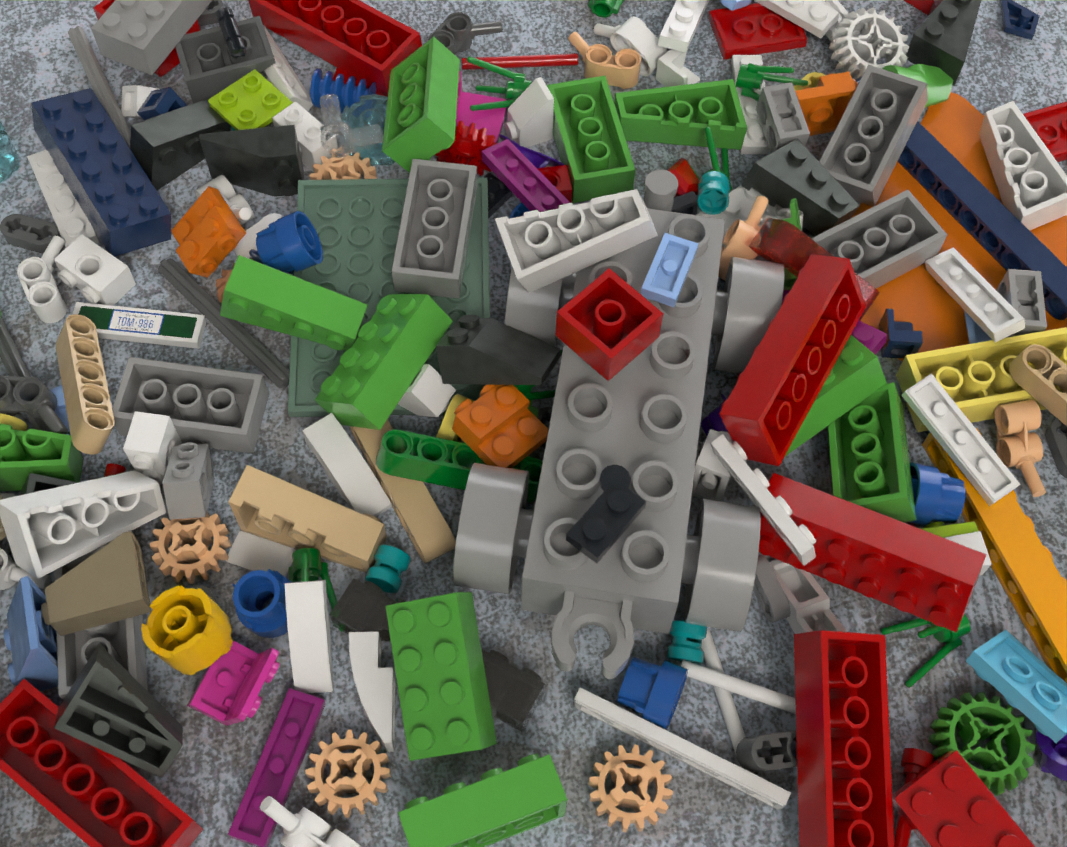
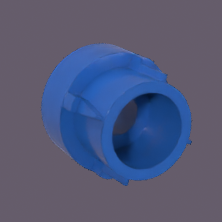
M296 211L279 218L277 221L270 223L268 228L256 233L257 251L261 261L266 266L285 273L293 270L297 272L315 266L323 260V249L319 236L309 218L301 211Z
M911 462L910 470L916 521L909 522L920 525H927L931 520L946 523L956 522L962 513L965 503L964 481L949 477L948 474L940 473L936 467Z
M268 569V571H251L241 577L237 584H233V602L241 623L254 634L264 638H275L286 634L288 627L284 584L291 581L278 571H272L271 569ZM273 598L270 605L262 610L265 601Z
M634 656L624 676L617 703L644 714L643 719L667 730L683 691L688 669L666 660L662 666Z

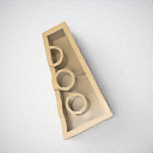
M246 465L228 501L241 531L297 550L303 548L317 549L321 553V558L367 573L370 567L374 566L376 562L374 555L380 545H384L387 538L384 523L377 517L358 513L249 465Z

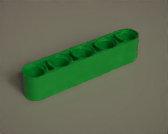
M394 429L387 431L383 435L376 456V465L385 474L461 490L466 489L472 465L474 463L486 464L466 443ZM529 456L512 469L529 471L527 502L531 503L536 501L543 461Z

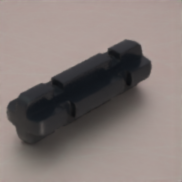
M229 7L219 8L216 15L230 55L235 59L239 56L244 57L247 51L232 9Z

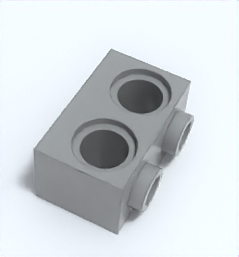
M792 82L763 87L756 106V112L770 153L796 139L805 146L810 132Z
M1008 269L996 291L1025 319V329L1008 337L1045 331L1047 322L1041 271Z
M188 442L179 446H173L162 482L169 520L206 517L215 480L209 444L197 445L196 443Z

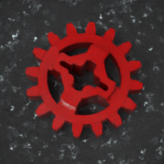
M459 120L458 126L455 128V141L448 149H442L435 154L437 156L436 161L477 166V174L482 176L484 170L491 172V169L482 161L481 151L498 143L494 142V135H486L487 129L485 127L478 130L475 128V123L472 122L469 126H465L463 121Z

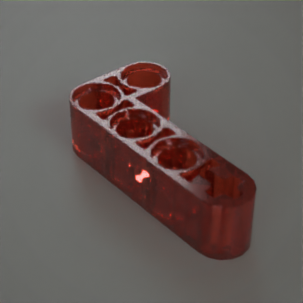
M767 218L749 244V247L755 253L770 262L783 264L784 268L797 278L799 271L804 268L811 254L834 257L794 225L774 218ZM855 273L866 304V308L858 320L861 321L880 292Z

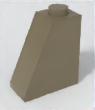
M132 531L122 533L45 588L46 602L41 605L46 625H51L60 636L152 612L151 607H149L150 599L141 547Z

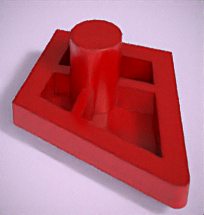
M680 158L667 170L673 173L678 180V189L674 197L682 196L692 191L695 195H698L699 179L687 160Z

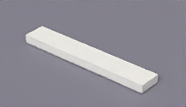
M581 687L579 688L574 698L576 709L777 810L786 806L791 792Z

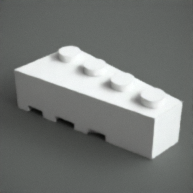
M1014 101L987 111L979 136L1003 205L1029 231L1066 216L1067 175Z
M637 189L592 198L591 202L577 205H573V203L559 205L558 209L539 212L538 210L524 212V216L509 219L507 216L495 218L517 280L529 293L658 236L647 207Z
M136 470L0 500V518L15 563L37 579L107 544L122 533L132 531L166 513L159 483Z

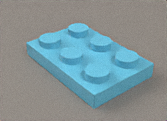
M1004 630L971 653L966 662L974 668L976 674L995 687L1012 707L1019 709L1028 717L1040 733L1050 737L1055 743L1067 735V683L1012 634Z

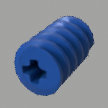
M317 68L312 76L310 96L314 107L321 108L324 106L327 110L332 111L335 109L340 113L347 112L353 116L358 114L359 117L366 118L370 115L375 105L376 84L373 82L370 88L367 89L366 79H361L359 85L356 86V80L353 76H350L347 84H345L344 75L340 73L337 75L336 80L333 81V72L327 71L323 79L322 70Z

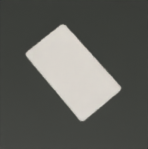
M239 531L228 553L229 558L226 562L252 571H268V569H271L272 571H278L286 577L288 568L292 564V554L296 549Z

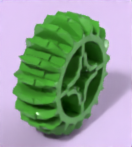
M969 692L961 695L960 700L956 697L951 698L947 702V707H941L936 714L939 719L931 722L930 728L936 733L932 734L928 741L938 746L937 749L931 752L935 759H939L948 751L957 750L994 796L1003 794L1005 788L1009 791L1013 790L1018 786V781H1023L1027 778L1029 773L1025 768L1033 766L1035 761L1028 754L1035 751L1036 745L1026 741L1032 735L1033 730L1022 729L1020 725L1025 720V715H1018L1015 718L1011 714L1013 707L1010 704H1007L1004 708L1001 707L1000 696H993L988 702L984 692H978L974 698ZM979 718L990 722L994 726L984 724ZM956 725L960 729L958 733L963 741L961 750L958 749L955 741ZM989 737L992 738V740L989 741L984 748L979 746L978 748L971 750V748L978 743V740L981 739L982 741H985ZM1003 737L1005 739L1008 749L1007 762L1004 759L1006 754L1003 752V749L1001 747V741ZM968 761H976L985 770L989 769L990 771H984L979 768H976L975 766L971 765Z

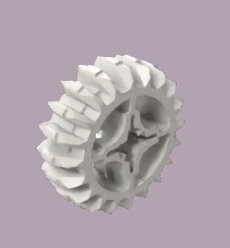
M862 7L856 12L848 13L837 24L831 36L833 41L830 43L829 49L834 51L831 59L839 62L836 65V70L843 69L845 72H849L853 79H857L863 76L868 65L881 69L886 65L903 67L908 58L905 54L910 47L904 44L908 35L900 33L903 25L896 26L893 23L895 16L888 19L885 17V10L877 14L874 7L868 11ZM862 31V35L852 37V32ZM881 57L886 58L885 64L877 65V59L879 60Z

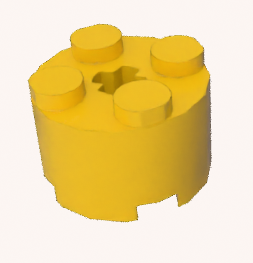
M182 585L175 586L164 591L150 604L149 607L153 610L148 616L146 625L142 623L141 626L143 641L153 653L171 668L180 671L182 674L193 675L200 670L210 667L222 655L230 651L233 643L230 619L222 608L202 589H185Z

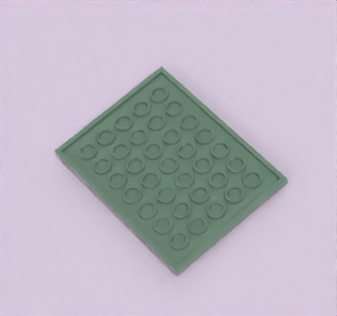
M487 177L477 178L478 189L460 299L429 295L453 320L443 337L465 315L473 314L478 315L479 318H490ZM409 179L298 180L297 211L303 212L313 224L322 245L323 260L321 263L303 271L296 272L294 270L295 277L368 304L359 330L370 321L377 311V304L388 294H415L395 291L392 278L393 261ZM291 336L288 394L289 417H325L329 414L315 401V398L321 391L322 383L334 373L340 364L339 360L346 350H334L321 343ZM435 347L425 364H430L441 375L437 348ZM450 384L456 391L450 398L449 404L457 393L473 401L481 397L480 392L486 384ZM398 404L391 413V415H416Z

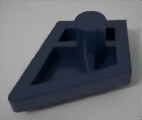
M1000 0L1004 32L1032 40L1040 15L1013 0Z

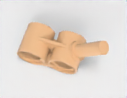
M577 32L569 35V42L583 56L582 60L585 63L584 76L586 79L606 76L608 85L623 89H629L637 85L641 64V56L637 51L622 49L614 56L606 45L594 44L589 46Z
M757 196L747 220L741 221L737 219L725 234L723 244L726 247L722 246L718 275L720 279L725 281L731 257L754 260L762 251L767 236L760 232L758 225L769 202L766 197Z
M1033 399L998 405L994 413L997 426V456L1007 468L1015 466L1016 469L1021 470L1032 496L1040 497L1046 493V490L1034 464L1042 460L1043 446L1041 439L1035 432L1028 433V431L1038 429L1041 425L1040 408Z

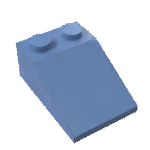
M29 576L20 578L7 612L8 628L4 629L3 632L5 644L8 650H11L13 660L12 663L8 664V673L13 685H18L23 679H26L41 692L58 687L57 631L51 625H46L43 619L41 605L46 602L45 594Z

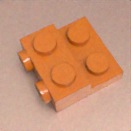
M849 72L820 76L817 87L795 91L810 132L809 136L835 132L858 86L856 80L852 79Z
M210 186L207 187L171 230L180 245L175 251L189 273L207 278L217 269L225 257L235 249L238 242L246 234L218 189Z
M486 384L480 392V398L474 402L470 399L464 400L454 412L456 416L452 430L487 465L512 469L547 441L549 429L528 410L530 401L514 385Z

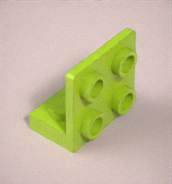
M256 69L208 100L209 106L235 130L264 128L271 122L273 123L272 118L293 103Z

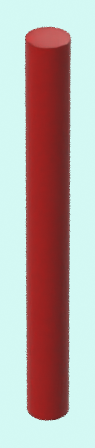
M578 53L473 57L501 68L578 65ZM462 58V70L484 69L469 63L467 58Z

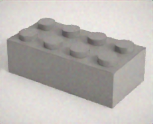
M115 0L91 30L101 55L153 75L212 0Z
M868 65L819 161L854 200L873 207L876 205L928 101L927 83Z
M412 159L392 267L395 291L460 299L478 189L477 166Z
M906 190L806 241L804 244L805 263L811 254L849 258L863 296L938 255L948 234L912 193Z
M129 357L112 408L115 420L114 426L120 436L127 437L135 411L170 416L182 443L209 444V448L254 454L269 392L264 377L260 374Z
M105 545L54 570L55 581ZM143 615L60 636L57 632L59 696L63 700L98 644L148 691L145 642L143 641L141 631Z

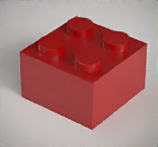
M609 268L557 311L555 336L609 381L659 338L664 313Z

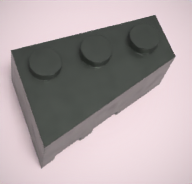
M943 0L913 34L910 47L906 53L907 61L913 64L939 67L953 79L952 85L955 86L965 63L981 0Z
M209 98L131 125L130 150L156 191L205 159L199 134L230 131L231 125L209 106Z
M798 139L756 161L741 185L748 191L753 188L767 197L769 200L768 204L772 207L777 204L782 208H790L791 199L796 198L798 210L803 212L802 227L816 236L849 220L860 206Z
M98 644L59 706L54 728L163 778L183 746V726Z

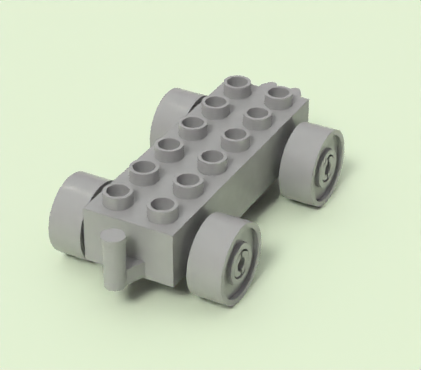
M667 170L650 172L644 182V203L658 236L531 293L517 280L512 267L505 315V325L556 346L558 337L555 336L557 311L609 268L641 294V288L664 233H668L699 244L675 307L647 299L664 313L659 338L609 381L564 344L534 510L526 509L529 471L479 463L472 465L462 502L454 555V586L510 594L518 557L525 558L522 575L521 610L557 616L551 633V650L558 668L564 672L572 670L576 662L577 648L574 644L576 632L586 625H596L604 629L610 638V646L603 654L602 674L608 679L616 678L628 664L634 645L633 628L669 634L679 603L681 584H686L684 621L688 624L741 632L744 628L751 603L760 542L761 517L759 507L702 499L694 535H687L711 334L716 335L713 369L741 374L752 358L755 347L760 344L767 332L770 321L775 318L782 306L784 265L731 257L723 291L717 290L725 219L672 212L674 196L678 189V180L673 173ZM610 465H620L626 468L631 476L629 489L644 499L646 506L596 564L567 542L566 534L604 492L599 484L600 474L603 469Z

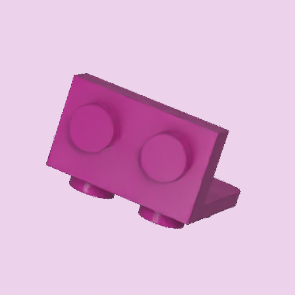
M459 71L456 126H458L459 120L463 121L465 126H469L473 122L478 130L485 127L487 129L486 135H494V142L498 143V135L501 133L507 107L471 111L470 106L506 100L462 92V73Z
M233 640L230 651L206 668L187 706L226 726L242 722L246 717L252 718L261 704L262 697L258 696L264 682L270 683L279 668L280 663L276 661L279 651L270 648L258 654Z

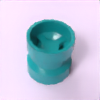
M711 171L705 173L699 179L697 202L703 212L715 215L725 211L728 207L730 184L725 174Z
M380 545L374 555L376 562L374 566L368 569L365 581L380 591L397 593L402 584L401 574L408 569L411 557L396 547Z
M672 621L670 634L673 636L672 644L668 646L666 658L702 664L704 651L701 645L702 640L706 638L707 627L688 624L685 621Z

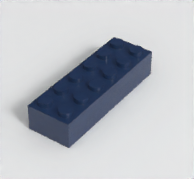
M91 88L31 102L34 131L45 149L49 152L54 164L64 177L66 184L107 252L115 257L171 240V212Z

